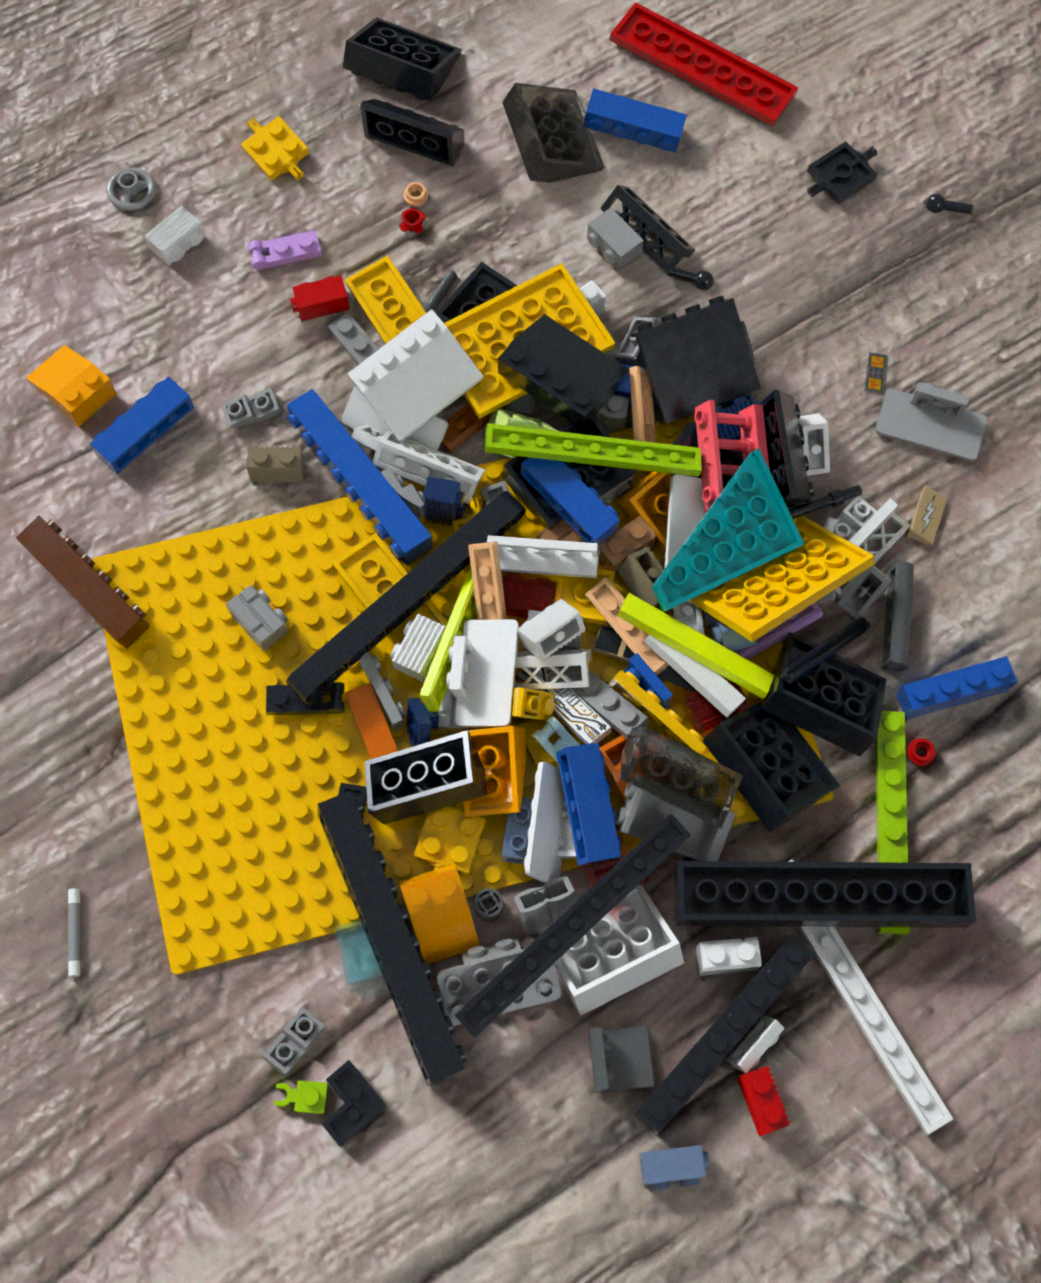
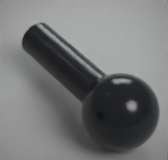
M932 194L926 200V208L932 213L946 210L971 215L974 208L973 204L945 200L941 194Z
M669 266L667 276L694 283L700 290H708L714 283L713 275L708 271L693 273Z

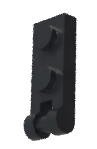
M333 682L309 703H305L289 685L266 686L267 715L343 713L344 702L342 701V694L345 692V684ZM323 695H331V701L323 703Z

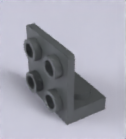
M646 1026L602 1030V1027L589 1029L588 1037L595 1093L654 1086Z

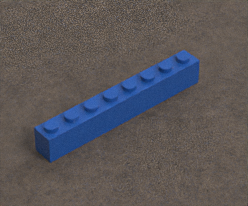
M314 389L288 403L289 415L287 419L294 430L298 428L301 431L304 443L309 448L312 446L316 450L315 454L319 462L323 466L328 465L334 481L337 484H343L345 487L344 491L352 503L355 501L360 506L359 510L364 519L373 522L377 535L381 540L386 539L389 542V548L396 559L401 558L406 565H409L433 549L431 534Z

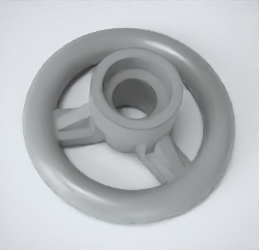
M126 168L118 171L107 184V196L110 202L117 208L127 211L145 207L151 202L156 192V185L152 176L138 168ZM137 176L142 177L145 181L138 180ZM116 183L125 194L123 202L118 200L114 194ZM148 189L143 199L132 203L133 196L137 195L139 191Z

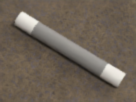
M73 888L68 889V977H79L80 889Z

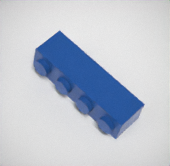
M593 88L583 127L676 153L687 114Z
M169 376L163 381L158 382L152 391L145 397L138 399L131 409L124 415L118 416L110 427L95 436L90 445L96 456L114 473H120L194 408L190 395Z
M529 457L521 463V475L586 543H597L599 546L617 531L620 521L617 512L600 500L598 492L593 487L588 488L583 483L576 469L569 468L563 461Z
M1005 656L904 684L896 694L902 712H905V720L1008 692L1015 685L1017 679L1008 657Z
M599 743L570 746L556 752L578 866L610 861L621 857L622 845L616 833V814L610 803V785L605 778L603 768L604 755L599 748Z

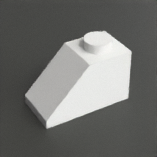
M819 413L800 416V419L797 420L799 430L802 429L804 433L803 455H806L809 461V470L806 471L807 476L829 473L828 422Z

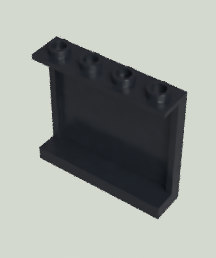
M723 295L708 300V306L702 308L700 304L690 306L684 309L686 314L676 316V313L668 314L661 317V323L652 325L650 321L636 326L638 331L630 334L631 337H636L660 411L656 413L659 423L667 424L695 413V407L708 400H714L716 406L761 389L734 298L724 299Z

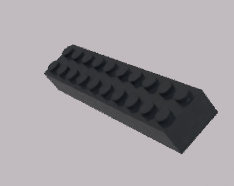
M351 791L318 803V818L427 1087L460 1073L465 1069L463 1064L467 1062L466 1055L461 1044L456 1046L452 1038L453 1033H455L454 1026L450 1017H444L440 1009L441 1005L444 1004L438 988L432 989L429 980L432 976L427 961H421L418 956V949H420L419 941L414 932L409 934L407 929V922L409 921L407 912L403 904L397 905L395 900L397 898L396 894H398L392 877L387 879L385 876L386 862L380 850L375 851L374 849L375 835L370 824L364 825V809L359 797L353 798Z
M677 861L674 868L676 926L967 928L976 922L971 863Z

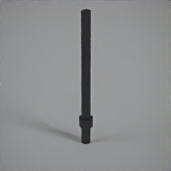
M859 485L842 491L837 489L829 492L825 497L791 508L789 512L792 518L795 519L829 506L837 507L844 504L848 499L862 495V489Z

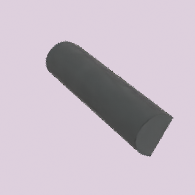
M900 560L888 570V578L892 581L887 588L882 661L883 670L895 672L908 669L914 565Z

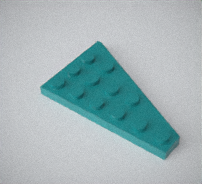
M759 448L750 452L652 585V589L663 612L804 545L803 539Z

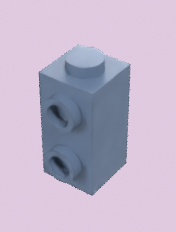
M522 797L521 812L508 813L501 862L524 865L528 847V829L532 816V799Z
M702 1145L642 1152L639 1154L643 1185H651V1191L668 1189L669 1182L681 1181V1187L699 1185V1178L706 1177V1170H710L708 1152H702Z

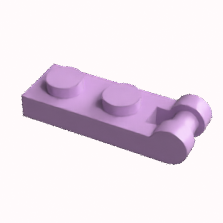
M316 230L263 242L254 240L248 244L249 253L253 256L251 259L252 266L255 270L322 256ZM269 252H270V255H269V256H264V255H263V254H265V253H269Z

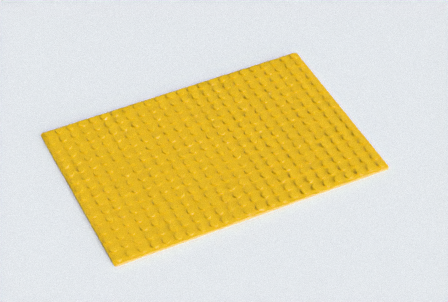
M695 413L667 424L654 422L656 443L672 444L688 423L695 421ZM633 428L609 433L612 438L634 440ZM509 457L476 465L485 469L473 497L476 508L475 498H480L482 509L486 507L480 490L505 481L503 479V465L513 458ZM637 470V473L633 475V487L648 474ZM414 481L404 483L405 487L413 484L417 492L421 491L424 493V485ZM506 483L511 495L526 509L522 519L510 529L511 537L536 539L537 535L547 526L517 498ZM348 497L92 559L96 563L93 568L97 572L102 569L113 580L110 585L114 589L119 586L130 597L127 602L131 606L137 604L147 614L144 619L150 625L128 649L118 643L105 629L104 633L170 968L175 975L362 926L318 818L317 804L338 796L341 783L366 787L365 761L371 758L345 692L368 684L369 681L359 661L334 681L345 684V692L342 694V701L344 702L343 713L267 715L266 686L288 685L286 680L294 670L366 610L332 566L333 561L376 533L373 522L371 520L366 521L359 510L360 506L356 501L352 503ZM619 497L610 501L608 505L619 516L618 519L620 521L617 531L631 522V519L617 502L620 499ZM463 502L466 504L463 519L472 514L471 506L466 502ZM417 517L431 534L433 549L409 565H406L401 558L397 560L409 573L454 534L452 525L448 526L446 523L442 525L441 522L437 524L436 521L432 523L431 520L427 521L425 517L422 519ZM386 539L382 540V541L384 542V544H385V545L388 547V549L390 550V548H389V546H390L389 542H388ZM655 544L651 552H653V556H656L659 564L662 565V569H665V553ZM599 563L598 569L605 570L604 567ZM463 570L429 599L447 623L467 576V573H464ZM501 571L507 619L516 620L519 627L528 620L529 610L543 612L548 606L555 603L559 576ZM620 573L615 575L613 585L624 598L629 593L634 595ZM249 585H252L257 591L262 589L270 598L271 602L269 605L275 611L279 608L288 619L286 622L288 633L266 651H262L231 616L226 607V604L231 599L239 595ZM672 608L664 612L673 617ZM701 609L704 635L714 641L713 627L707 626L704 611ZM476 612V615H475L474 620H478V618H477V612ZM583 622L586 630L581 634L580 649H591L592 660L588 663V668L601 680L608 683L620 670L624 671L628 663L593 652L601 624ZM518 635L517 652L529 651L524 650V646ZM386 636L369 651L370 656L376 655L382 667V670L378 672L382 680L388 678L394 690L391 697L394 703L400 702L406 714V717L402 718L404 727L394 731L379 702L396 747L400 751L411 747L406 726L409 698H419L421 703L424 704L420 697L424 683L393 668V659L390 658L394 644ZM779 641L748 660L772 674L783 647L782 642ZM522 668L515 669V681L518 683H522L518 679V674L523 670ZM723 677L746 698L734 712L726 717L697 690L695 693H692L659 678L673 694L670 706L665 710L667 712L669 710L674 711L682 719L681 724L688 731L690 729L695 730L703 739L719 723L763 702V699ZM323 695V703L331 701V695ZM511 717L510 726L517 727L531 719ZM648 725L661 745L684 794L736 813L731 827L760 820L708 748L698 757L688 761ZM796 726L821 759L813 734ZM611 727L616 738L621 736V734H619L615 729ZM470 728V730L487 729V728ZM431 729L430 741L450 735L436 734V729ZM526 749L527 759L522 797L533 800L537 769ZM609 782L610 803L616 814L620 807L623 808L624 804ZM833 791L813 805L831 801L834 796ZM366 803L363 816L364 825L370 824L375 835L374 849L375 851L380 850L386 862L385 876L387 879L392 877L398 892L395 899L397 905L403 904L407 914H409L399 882L433 871L434 869L429 863L413 858L428 812L384 825L368 813V805ZM508 814L477 816L486 820L469 874L466 875L458 872L466 898L476 896L477 893L486 888L498 890L536 880L525 874L524 865L501 862ZM616 830L622 845L621 857L626 856L642 841V839ZM562 859L561 873L592 864L578 866L577 859Z

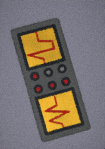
M869 352L864 391L883 394L888 355Z

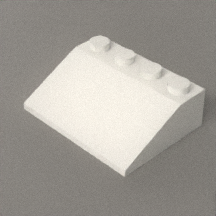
M432 309L348 373L354 386L400 443L484 379L467 353Z
M640 883L555 962V967L570 999L581 1016L684 964L679 941Z

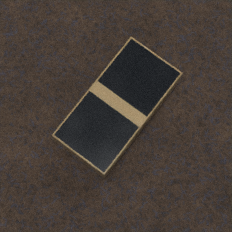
M601 624L593 652L628 663V660L635 655L613 627Z

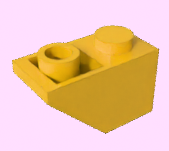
M520 687L513 688L511 717L547 721L552 716L555 709L554 693Z

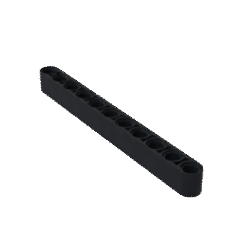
M508 491L502 492L294 670L287 678L286 683L305 703L314 700L358 662L362 656L374 648L470 564L468 545L486 543L488 535L503 536L522 519L526 509Z

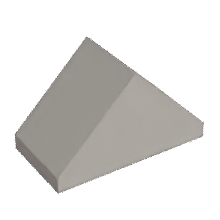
M873 565L861 573L837 604L854 619L863 617L884 595L892 580Z

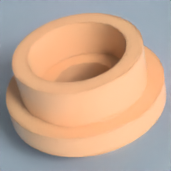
M419 182L410 183L404 190V200L410 206H422L428 200V191Z

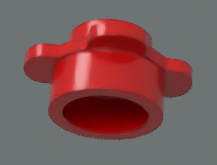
M414 208L403 211V221L399 225L402 232L411 231L416 234L422 233L424 230L422 224L426 219L425 213Z

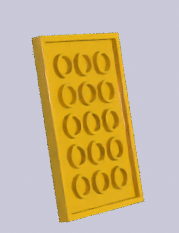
M563 263L444 323L484 377L483 380L464 393L479 419L528 394L498 374V358L513 339L544 314L603 353L615 348V341Z
M801 516L793 519L803 539L804 545L688 601L753 642L875 565V556L812 520Z

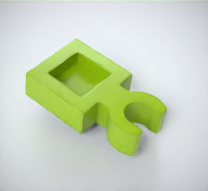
M298 1080L297 1089H292L288 1084L278 1083L276 1088L286 1090L287 1097L282 1101L274 1100V1104L278 1107H286L291 1103H295L294 1112L325 1114L329 1084Z

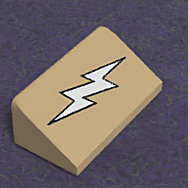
M926 485L921 491L907 538L932 546L947 499Z

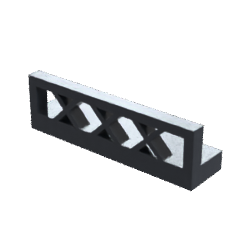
M617 185L600 208L605 212L618 198L622 202L623 213L618 215L623 217V220L628 225L629 216L636 215L639 218L640 229L634 231L640 233V237L644 240L642 249L666 272L669 266L675 267L682 257L690 258L695 252V249L628 186ZM653 231L656 234L657 245L649 246L646 243L645 232ZM670 247L676 253L669 264L663 259L662 248Z

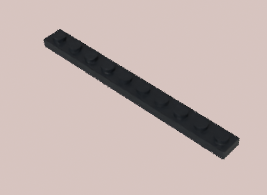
M670 814L454 1016L474 1038L479 1035L683 844L691 834Z

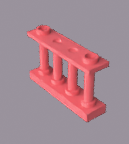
M708 400L695 407L694 418L697 426L698 447L701 448L702 499L705 512L708 511L723 490L722 475L733 476L740 467L738 465L721 464L719 449L742 451L744 461L750 452L759 448L769 468L763 405L753 404L739 411V414L715 412L714 400ZM717 423L739 425L741 440L718 438Z

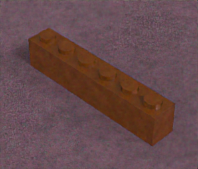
M38 515L16 539L118 643L128 649L150 627L149 623L144 619L147 614L137 604L131 606L127 602L130 597L119 586L114 589L110 585L113 580L102 569L97 572L93 568L96 563L85 552L80 555L76 551L79 546L68 535L63 538L59 534L62 529L52 519L47 522Z

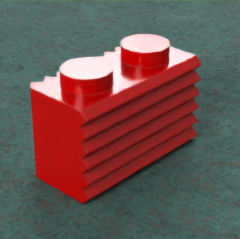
M767 1066L737 1078L758 1136L787 1127L791 1122L787 1120L786 1109L782 1108L784 1103L780 1102L781 1097L778 1096L777 1085L773 1084L775 1080L771 1078L772 1073L769 1072L770 1068Z

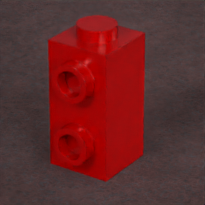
M342 275L329 276L323 280L311 283L304 282L292 287L294 297L290 298L293 313H299L301 322L350 310Z

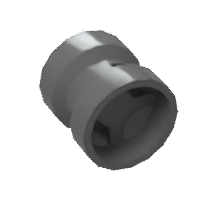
M486 888L477 893L474 902L476 915L485 922L497 920L503 912L501 894L492 888Z

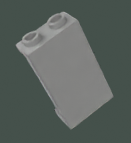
M636 775L633 780L628 782L625 789V803L623 808L620 807L616 813V830L643 840L672 814L691 834L674 852L698 861L719 860L736 813Z

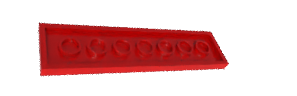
M636 2L610 34L611 42L772 127L798 92L799 87Z

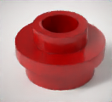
M915 739L907 747V756L915 765L926 766L935 758V747L927 739ZM916 749H922L925 756H918Z

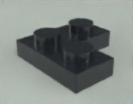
M347 1060L326 1079L344 1104L321 1124L340 1148L387 1108V1105L350 1060Z

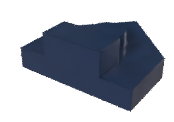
M409 698L407 706V733L409 734L411 747L430 742L431 729H438L439 725L438 713L429 712L419 698Z

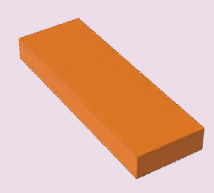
M371 683L345 692L370 758L374 759L397 752L398 749Z

